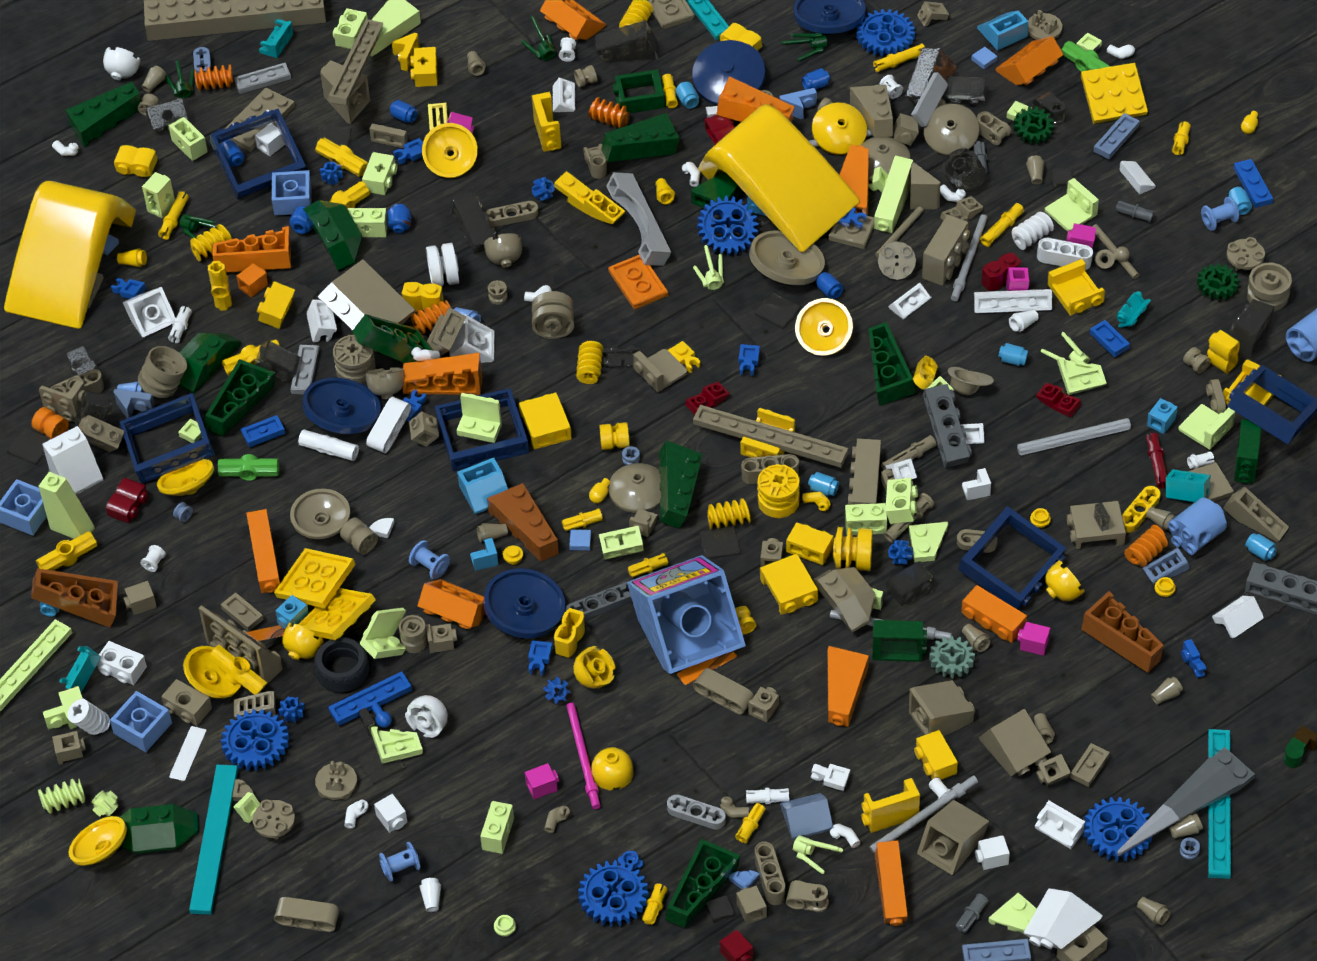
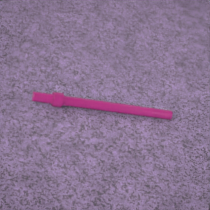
M569 703L567 704V710L586 781V794L590 797L592 808L599 809L601 806L598 798V785L594 782L575 704Z

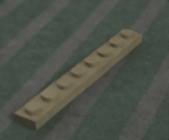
M365 20L328 96V102L337 105H347L383 30V22Z
M703 405L699 406L693 418V424L739 438L744 436L778 447L780 450L840 468L848 454V448Z

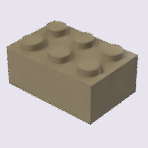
M947 214L923 253V279L942 286L947 279L950 280L954 267H958L962 254H966L969 248L967 239L970 231L968 230L967 221Z

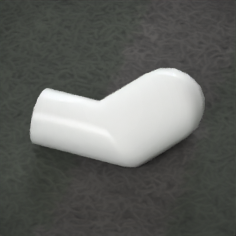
M1109 45L1107 53L1119 59H1125L1135 53V48L1132 45H1125L1120 48Z
M686 162L682 166V170L685 171V174L690 173V185L696 187L699 185L701 173L694 163Z
M545 285L535 293L525 292L524 301L533 302L534 298L539 294L552 291L551 287Z
M419 347L414 348L411 352L413 359L416 361L440 358L438 351L421 350Z
M359 800L347 808L345 827H355L356 818L364 814L368 809L367 801Z
M841 824L833 825L834 828L830 830L833 838L845 837L852 848L860 845L861 841L851 828Z

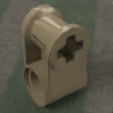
M984 111L978 114L979 135L989 140L992 144L999 145L1005 136L1011 134V128L1006 122L1001 121L989 112Z
M602 144L592 148L583 147L585 161L588 164L591 176L596 179L604 178L607 175L606 158L601 150Z
M792 881L786 904L793 909L823 912L829 906L828 890L820 884Z

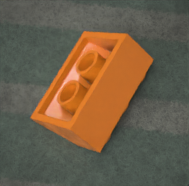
M545 0L540 9L545 14L547 20L556 22L559 29L568 31L569 36L575 40H587L606 26V23L574 0Z
M1053 36L1034 40L998 66L996 71L1015 85H1027L1034 80V76L1043 74L1046 71V67L1056 64L1058 58L1063 53Z
M441 579L424 583L417 606L423 608L425 613L438 614L441 616V619L448 622H458L459 626L465 629L478 626L486 615L483 605L484 596Z

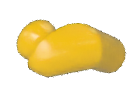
M822 492L803 493L804 503L815 502L819 506L820 511H826L830 507V500Z

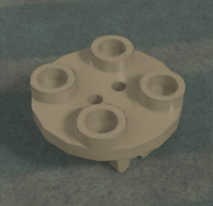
M1038 10L1037 14H1034L1028 20V35L1033 39L1038 40L1050 36L1056 39L1062 33L1060 19L1052 14L1043 13V11Z
M1248 237L1228 244L1227 259L1235 266L1236 271L1240 269L1250 270L1264 262V248L1255 238Z
M903 242L889 243L879 253V268L885 276L891 279H903L910 275L915 268V253L910 246Z
M331 761L330 764L318 771L315 785L321 797L331 800H345L351 797L352 792L357 786V775L348 764Z
M266 799L260 803V806L254 812L252 821L255 830L260 835L277 840L278 837L284 836L292 829L295 822V814L290 804L281 800Z

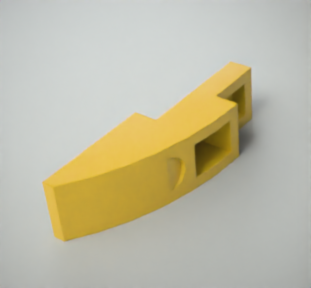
M567 171L554 183V187L568 197L567 202L600 221L614 224L625 213V210L597 189L592 191Z

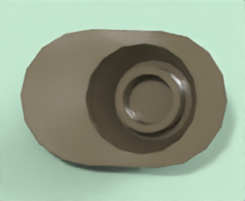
M950 367L948 369V373L951 376L950 386L954 389L953 391L963 395H971L980 386L991 385L994 382V379L987 374L968 371L960 367Z

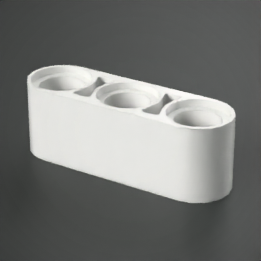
M1043 238L1038 243L1037 259L1040 262L1065 266L1083 259L1086 263L1085 270L1091 266L1093 250L1087 245L1052 238Z
M391 397L367 438V446L382 453H387L411 411V404Z

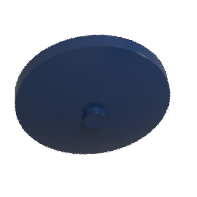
M796 0L794 4L795 21L801 27L816 33L834 34L851 30L861 24L866 15V7L863 0Z
M725 40L710 45L699 54L693 66L692 77L696 91L705 101L718 106L719 96L729 76L761 90L765 81V66L761 55L749 44L736 40Z
M325 378L315 381L307 387L302 400L303 411L314 424L325 430L341 434H355L369 430L375 425L381 411L378 397L368 387L344 378Z
M518 568L501 572L488 583L483 605L489 620L501 631L520 638H537L552 632L560 624L565 611V598L560 587L545 574L531 569Z

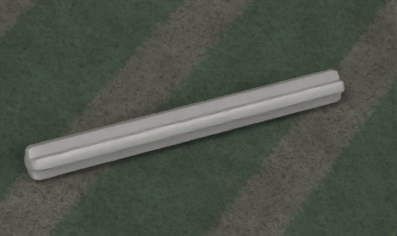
M1128 418L1020 443L1017 445L1019 455L1042 451L1131 429V423Z

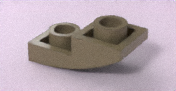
M970 196L957 201L956 207L942 212L940 218L944 221L948 214L964 221H969L983 210V206Z

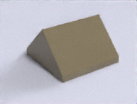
M914 162L911 164L910 209H916L918 206L923 209H938L940 207L941 182Z

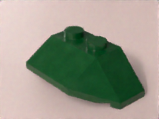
M319 200L303 208L337 271L339 272L354 264L362 234L345 204Z
M197 333L179 352L187 362V369L180 380L179 386L195 394L223 364L222 360L227 359L241 345V341L226 333Z
M175 804L131 808L119 817L127 826L126 836L121 846L132 853L177 849L192 836L198 834V814Z

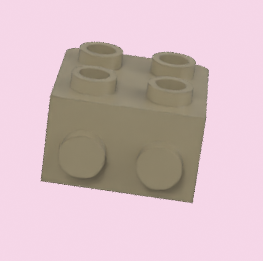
M666 349L660 350L649 358L640 351L633 354V367L635 371L657 392L687 375V369Z
M77 380L68 394L45 386L39 388L43 406L51 409L69 422L72 421L79 424L84 415L90 410L84 382Z

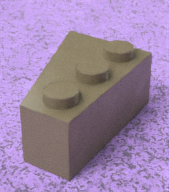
M887 85L850 87V105L861 112L865 118L867 128L873 137L893 136V117Z

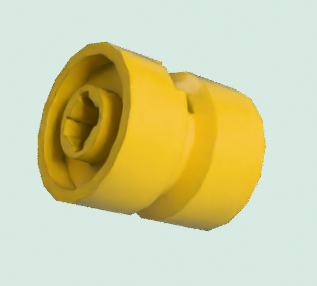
M627 422L616 423L615 426L611 424L600 425L602 450L613 449L614 446L618 448L629 447Z

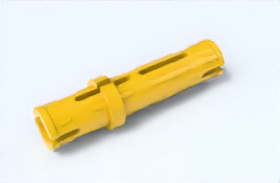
M919 44L902 52L891 53L885 58L873 61V66H878L875 68V71L880 72L889 67L894 68L897 64L926 55V49L921 50L925 46Z
M178 192L168 215L164 217L163 225L158 232L160 238L165 233L162 239H169L172 230L176 228L177 220L189 199L188 194L182 198L185 192Z
M1016 203L1007 213L1004 212L1000 220L980 237L981 243L989 247L996 238L1009 226H1012L1015 220L1024 213L1023 206Z

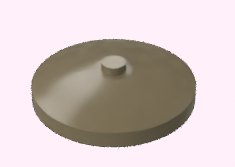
M768 231L759 234L753 240L749 251L751 262L757 270L765 276L784 284L805 285L812 283L823 272L825 265L824 256L814 243L806 251L800 252L781 231Z

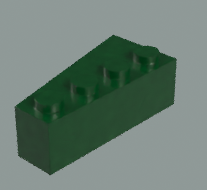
M130 82L66 109L69 125L83 147L89 145V141L93 138L98 139L101 137L102 132L108 128H114L121 119L126 120L139 111L138 106L141 103L140 93L134 84Z
M667 113L605 133L601 150L607 162L672 155L676 153L680 138Z
M367 314L362 317L352 330L356 341L360 345L369 347L403 363L417 362L411 354L412 350L416 347L421 348V350H433L418 328Z
M887 322L868 328L879 406L916 393L913 377Z
M239 359L205 415L206 429L224 436L275 386V372Z
M667 440L659 451V474H661L660 518L662 523L679 529L688 514L703 454Z
M701 839L667 907L665 920L685 928L729 879V875L736 871L741 855Z

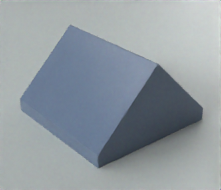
M821 793L780 803L792 840H795L799 835L807 837L830 831L833 828L827 798Z

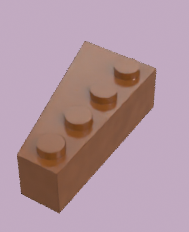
M523 483L487 498L488 512L495 516L500 524H506L512 535L522 541L524 546L540 562L559 554L557 538Z
M37 568L32 581L31 598L110 628L116 616L118 581Z
M1108 591L1084 613L1081 630L1148 673L1160 662L1164 645L1147 628H1143L1139 624V620L1134 615L1131 616L1121 602L1117 603L1113 599L1114 595Z

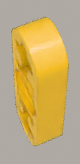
M924 356L918 362L913 377L915 384L923 390L933 383L938 367L936 362L929 356Z
M1154 486L1145 487L1122 514L1125 532H1134L1146 519L1148 509L1156 507L1160 500L1158 488ZM1142 506L1145 508V511L1137 512L1134 508ZM1133 516V523L1130 522L1127 524L1126 522H1129Z

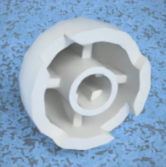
M108 47L104 54L103 63L105 70L111 74L113 79L121 80V78L126 79L133 76L138 70L141 60L139 57L137 59L134 58V53L118 47H116V50H111Z
M424 695L410 703L405 717L414 731L417 728L425 733L423 736L433 738L438 736L445 727L448 713L446 707L439 699Z

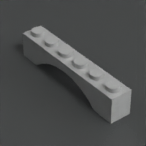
M613 172L606 187L612 199L630 213L639 227L642 241L638 253L644 265L664 266L670 257L671 251L634 175L631 173Z

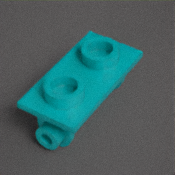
M1134 292L1127 300L1128 304H1124L1117 313V320L1121 322L1118 327L1134 325L1137 322L1138 316L1147 309L1146 306L1151 299L1144 300L1141 292Z

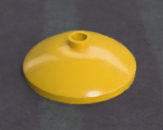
M831 103L822 107L816 113L812 122V134L816 143L826 152L835 155H846L850 145L858 146L865 141L867 124L861 112L855 107L846 103ZM838 122H843L844 125L841 126Z
M444 123L434 127L426 135L422 145V156L426 166L434 174L444 178H456L467 173L474 165L478 153L477 143L472 133L467 128L455 123ZM453 151L454 154L452 156H448L447 152Z
M828 298L814 300L800 311L795 325L796 336L802 347L812 354L818 356L835 354L847 345L852 336V317L846 307L836 300ZM829 327V332L824 333V328Z
M200 460L162 475L157 482V487L161 493L166 495L182 496L193 494L210 479L214 466L210 460Z
M199 646L192 649L185 657L183 668L188 681L195 689L214 698H227L239 690L241 684L229 682L225 677V671L208 659V656L215 647Z
M111 816L97 820L87 826L73 840L69 848L70 859L73 863L84 866L93 865L108 859L117 851L125 839L127 831L125 822L119 817Z

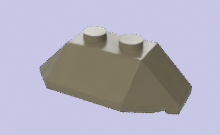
M855 567L828 570L813 579L815 586L852 633L870 623L875 592Z

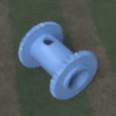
M1226 197L1224 205L1213 209L1207 205L1203 206L1201 216L1206 227L1214 231L1218 222L1229 218L1232 222H1237L1239 210L1235 201L1230 197Z
M423 540L412 549L409 563L413 566L419 563L430 570V577L432 579H438L447 570L450 557L447 554H443L440 557L429 550V543Z
M410 842L406 843L407 850L385 858L383 853L379 854L381 868L389 881H393V873L413 865L417 870H420L418 854Z

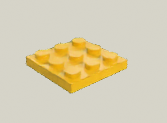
M1135 63L1081 72V79L1093 124L1118 120L1124 113L1131 117L1147 115L1148 110Z
M305 548L274 593L277 598L287 600L293 595L307 605L326 608L356 563L353 558Z
M339 588L326 608L315 607L298 625L314 632V636L336 640L343 635V632L357 621V618L363 612L369 610L370 605L376 600L370 593Z

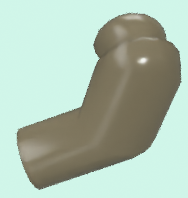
M726 796L721 799L720 807L729 817H748L749 807H736L732 803L731 797Z
M561 806L551 810L548 813L544 830L548 833H554L556 824L568 817L570 809L567 806Z

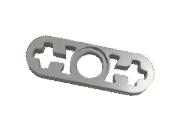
M672 795L667 800V810L672 816L715 830L721 829L726 823L725 812L718 807L681 795ZM680 804V806L673 808V805ZM695 808L702 811L698 816H694L690 812ZM716 816H719L720 819H717L716 821H713V818H716Z

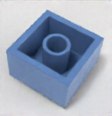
M309 170L272 173V205L274 215L293 214L297 207H307L312 204V184Z
M15 480L0 501V523L30 535L35 534L47 517L39 488L20 480Z
M135 691L110 719L115 735L144 752H147L172 724L169 709L138 691Z

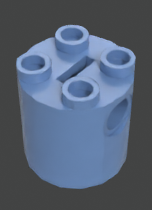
M1317 308L1286 332V341L1290 350L1303 361L1309 362L1317 357Z
M1200 498L1167 523L1173 536L1171 538L1172 543L1176 547L1181 546L1190 555L1195 554L1227 528L1222 508L1207 498Z

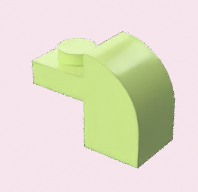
M79 686L59 692L62 706L43 712L48 730L65 724H69L70 730L77 727L68 719V710L75 701L82 699Z

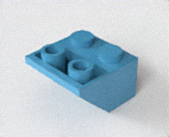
M1018 10L1007 12L977 26V29L998 51L1028 37L1029 21Z
M494 458L457 472L459 487L475 515L488 510V497L508 489L502 471Z

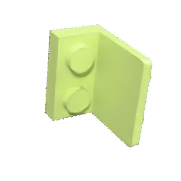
M1073 178L1068 181L1067 194L1045 207V212L1066 231H1072L1074 223L1082 225L1097 215L1099 200Z
M462 393L460 398L463 416L457 428V435L495 443L502 426L499 401L493 398Z
M1201 404L1179 426L1178 430L1210 450L1233 427L1235 411L1228 408L1224 413L1218 414Z
M404 608L380 610L373 614L372 620L363 633V638L359 644L374 659L403 655L406 648L393 635L406 612Z

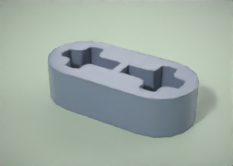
M205 47L195 49L193 57L196 72L199 73L201 66H205L204 72H206L207 67L211 69L209 50Z

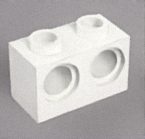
M108 641L99 654L101 659L97 664L99 671L103 675L113 676L122 683L127 682L132 685L137 682L147 667L144 655Z

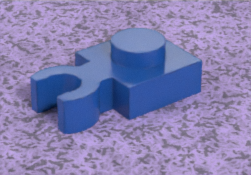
M418 138L404 144V149H397L393 152L394 158L399 157V164H404L409 158L412 162L422 158L423 142Z
M853 208L837 223L847 227L853 223L855 227L863 229V223L858 220L863 219L866 221L867 215L865 213L856 214V208Z
M117 278L118 285H111L113 293H120L121 297L128 299L142 294L147 289L144 282L132 279L124 282L123 279Z
M740 345L738 359L739 364H741L740 375H743V371L746 369L750 370L751 376L754 375V365L758 366L760 346Z
M415 389L412 391L410 399L405 397L402 400L411 404V411L406 421L410 422L422 410L421 405L426 402L425 393L421 397H417L418 391Z
M1192 639L1184 641L1183 650L1181 651L1183 661L1187 662L1189 667L1193 669L1197 678L1205 676L1203 670H1206V666L1200 660V653Z
M532 640L528 656L530 662L529 674H532L535 668H539L540 675L543 676L545 672L544 664H549L553 648L552 643Z

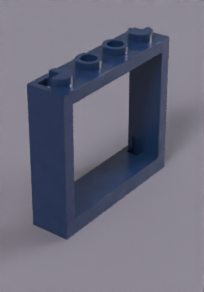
M279 108L271 111L266 110L260 116H251L244 122H235L229 128L217 129V132L210 134V143L237 199L272 186V173L305 171L306 165ZM275 122L294 163L238 185L219 143Z
M1263 365L1257 370L1253 369L1250 375H1247L1243 382H1240L1236 389L1234 388L1229 396L1231 400L1227 405L1233 411L1286 444H1289L1317 412V398ZM1256 383L1302 413L1293 422H1290L1245 393Z
M510 388L479 396L498 400L500 408L508 406L517 438L459 452L453 451L444 421L463 416L461 400L435 406L437 423L453 472L466 469L491 458L499 461L529 453L528 440Z
M193 393L120 421L132 463L141 484L215 455L199 405ZM194 411L203 439L141 463L133 435Z
M1007 506L961 559L958 570L997 598L1019 610L1022 605L1025 606L1030 602L1032 598L1030 595L1033 592L1037 593L1043 585L1041 582L1046 579V574L1052 565L1059 560L1062 562L1066 558L1064 556L1066 547ZM1007 523L1052 554L1050 559L1020 594L975 563L976 559Z

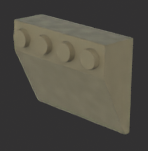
M363 259L331 282L318 296L352 330L365 314L404 324L416 311Z
M202 605L199 607L208 645L216 647L219 644L234 657L245 658L250 664V669L264 679L267 684L283 670L281 657L277 652H271L261 641H256L246 634L247 631L240 630L233 621L226 620Z

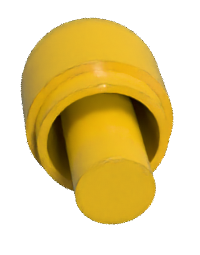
M1252 111L1250 115H1247L1241 124V130L1245 134L1253 133L1258 125V113L1256 111Z
M604 478L601 483L595 484L591 489L589 498L593 503H600L607 496V487L610 484L607 478Z

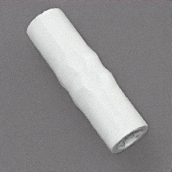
M305 429L300 433L298 440L300 446L355 461L359 452L358 445Z

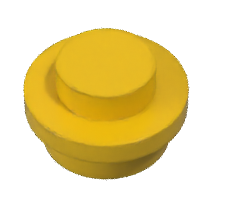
M1042 508L1034 510L1030 516L1031 523L1039 528L1049 525L1051 519L1048 511Z
M508 546L503 551V558L508 564L516 565L522 560L523 551L518 546Z
M1162 577L1155 583V591L1163 597L1171 596L1175 592V584L1172 579Z

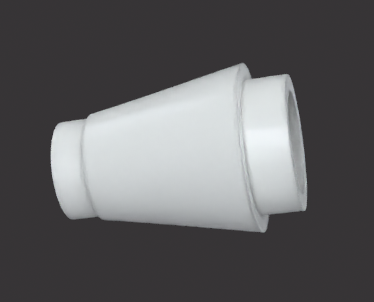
M1035 310L1014 313L1009 318V325L1013 331L1021 332L1038 320V313Z
M426 878L421 881L420 890L426 911L434 912L439 909L441 884L436 878Z

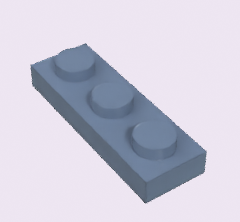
M1124 113L1097 142L1093 152L1110 159L1139 127L1140 121Z
M1028 939L962 945L964 961H1031Z

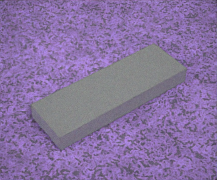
M286 63L234 77V82L239 94L290 80L291 74Z
M938 72L933 73L911 114L921 127L927 126L948 86L947 82Z
M299 346L291 394H304L307 387L313 383L319 346Z

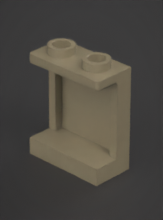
M448 308L445 316H439L427 340L433 351L440 353V357L450 351L466 319V316L451 308Z
M1118 501L1070 506V514H1067L1066 518L1067 525L1072 528L1070 538L1072 543L1075 542L1076 549H1081L1082 542L1115 539L1116 546L1124 545L1126 532Z

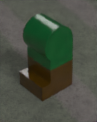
M1302 725L1285 748L1283 759L1288 767H1299L1308 749L1312 751L1316 749L1317 733Z

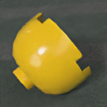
M1059 560L1052 565L1046 574V583L1048 585L1046 591L1053 599L1057 597L1061 601H1073L1085 591L1084 589L1079 590L1078 587L1081 584L1067 567L1063 569L1060 566L1063 563Z
M289 623L283 634L282 643L284 648L289 651L288 656L299 661L300 658H313L325 641L321 637L318 640L314 638V632L298 624L292 626Z
M597 646L583 650L576 657L573 666L574 675L578 682L592 689L603 687L614 679L612 675L615 664L612 657L606 650L596 648Z
M616 747L601 750L592 762L594 782L606 790H613V788L618 787L621 789L627 786L633 777V763L630 756L622 749Z

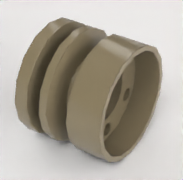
M355 335L345 336L335 343L333 357L337 377L356 381L363 385L367 384L366 372L376 369L373 349L360 345L356 341Z
M166 346L152 348L138 375L140 387L145 392L158 398L173 396L187 369V362L178 351Z

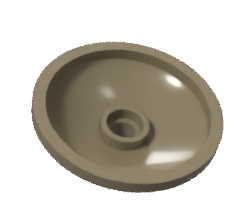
M945 104L936 108L927 126H924V137L929 147L936 153L945 156H957L967 152L974 146L979 136V123L975 114L967 107L959 104ZM949 123H953V124H954V125L951 126V127L948 126Z
M891 137L871 138L861 144V146L869 149V178L873 176L874 169L880 166L889 175L895 156L910 159L908 148L903 143L894 141V138Z
M644 463L629 464L618 469L612 475L608 486L612 502L620 509L632 513H637L638 509L651 511L660 505L661 474H659V469Z
M314 489L302 494L293 503L290 511L291 523L294 529L305 537L312 539L329 538L338 534L345 523L349 521L350 506L346 498L334 490Z

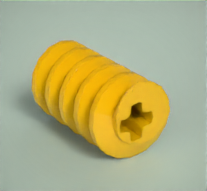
M633 0L619 23L621 32L630 38L637 37L653 11L652 4L647 0Z
M218 224L216 228H211L210 232L205 231L203 235H198L197 239L192 238L190 240L191 249L196 259L201 261V254L205 258L208 257L207 251L213 255V243L231 240L232 238L228 230L223 225Z
M586 341L579 346L576 377L582 383L594 384L597 383L598 377L601 375L603 345L596 341Z
M740 499L739 505L736 500H733L731 506L728 501L724 502V507H722L721 503L716 504V509L712 504L708 506L707 516L711 530L714 523L717 528H720L721 522H723L725 527H728V521H731L733 526H735L737 519L741 525L744 523V518H747L750 523L749 508L744 499Z

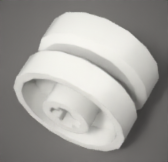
M442 244V256H439L438 248L435 245L426 247L431 283L443 286V274H445L449 285L459 284V267L453 244Z

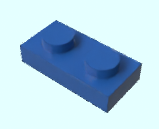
M1106 320L1090 328V334L1113 357L1130 348V343Z
M276 415L242 428L241 433L248 447H252L285 434V430Z

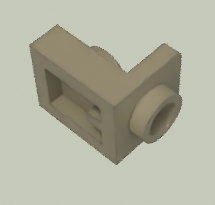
M924 2L917 16L923 26H928L931 19L947 20L949 13L942 3Z
M638 509L635 517H630L629 528L639 526L640 535L649 537L657 521V514Z

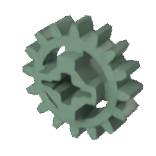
M950 636V640L942 637V642L936 641L935 646L931 647L929 661H931L932 668L936 667V673L943 672V677L947 674H950L951 678H954V674L962 677V672L969 673V668H973L975 653H973V647H968V641L961 642V637L957 640H954L953 636Z

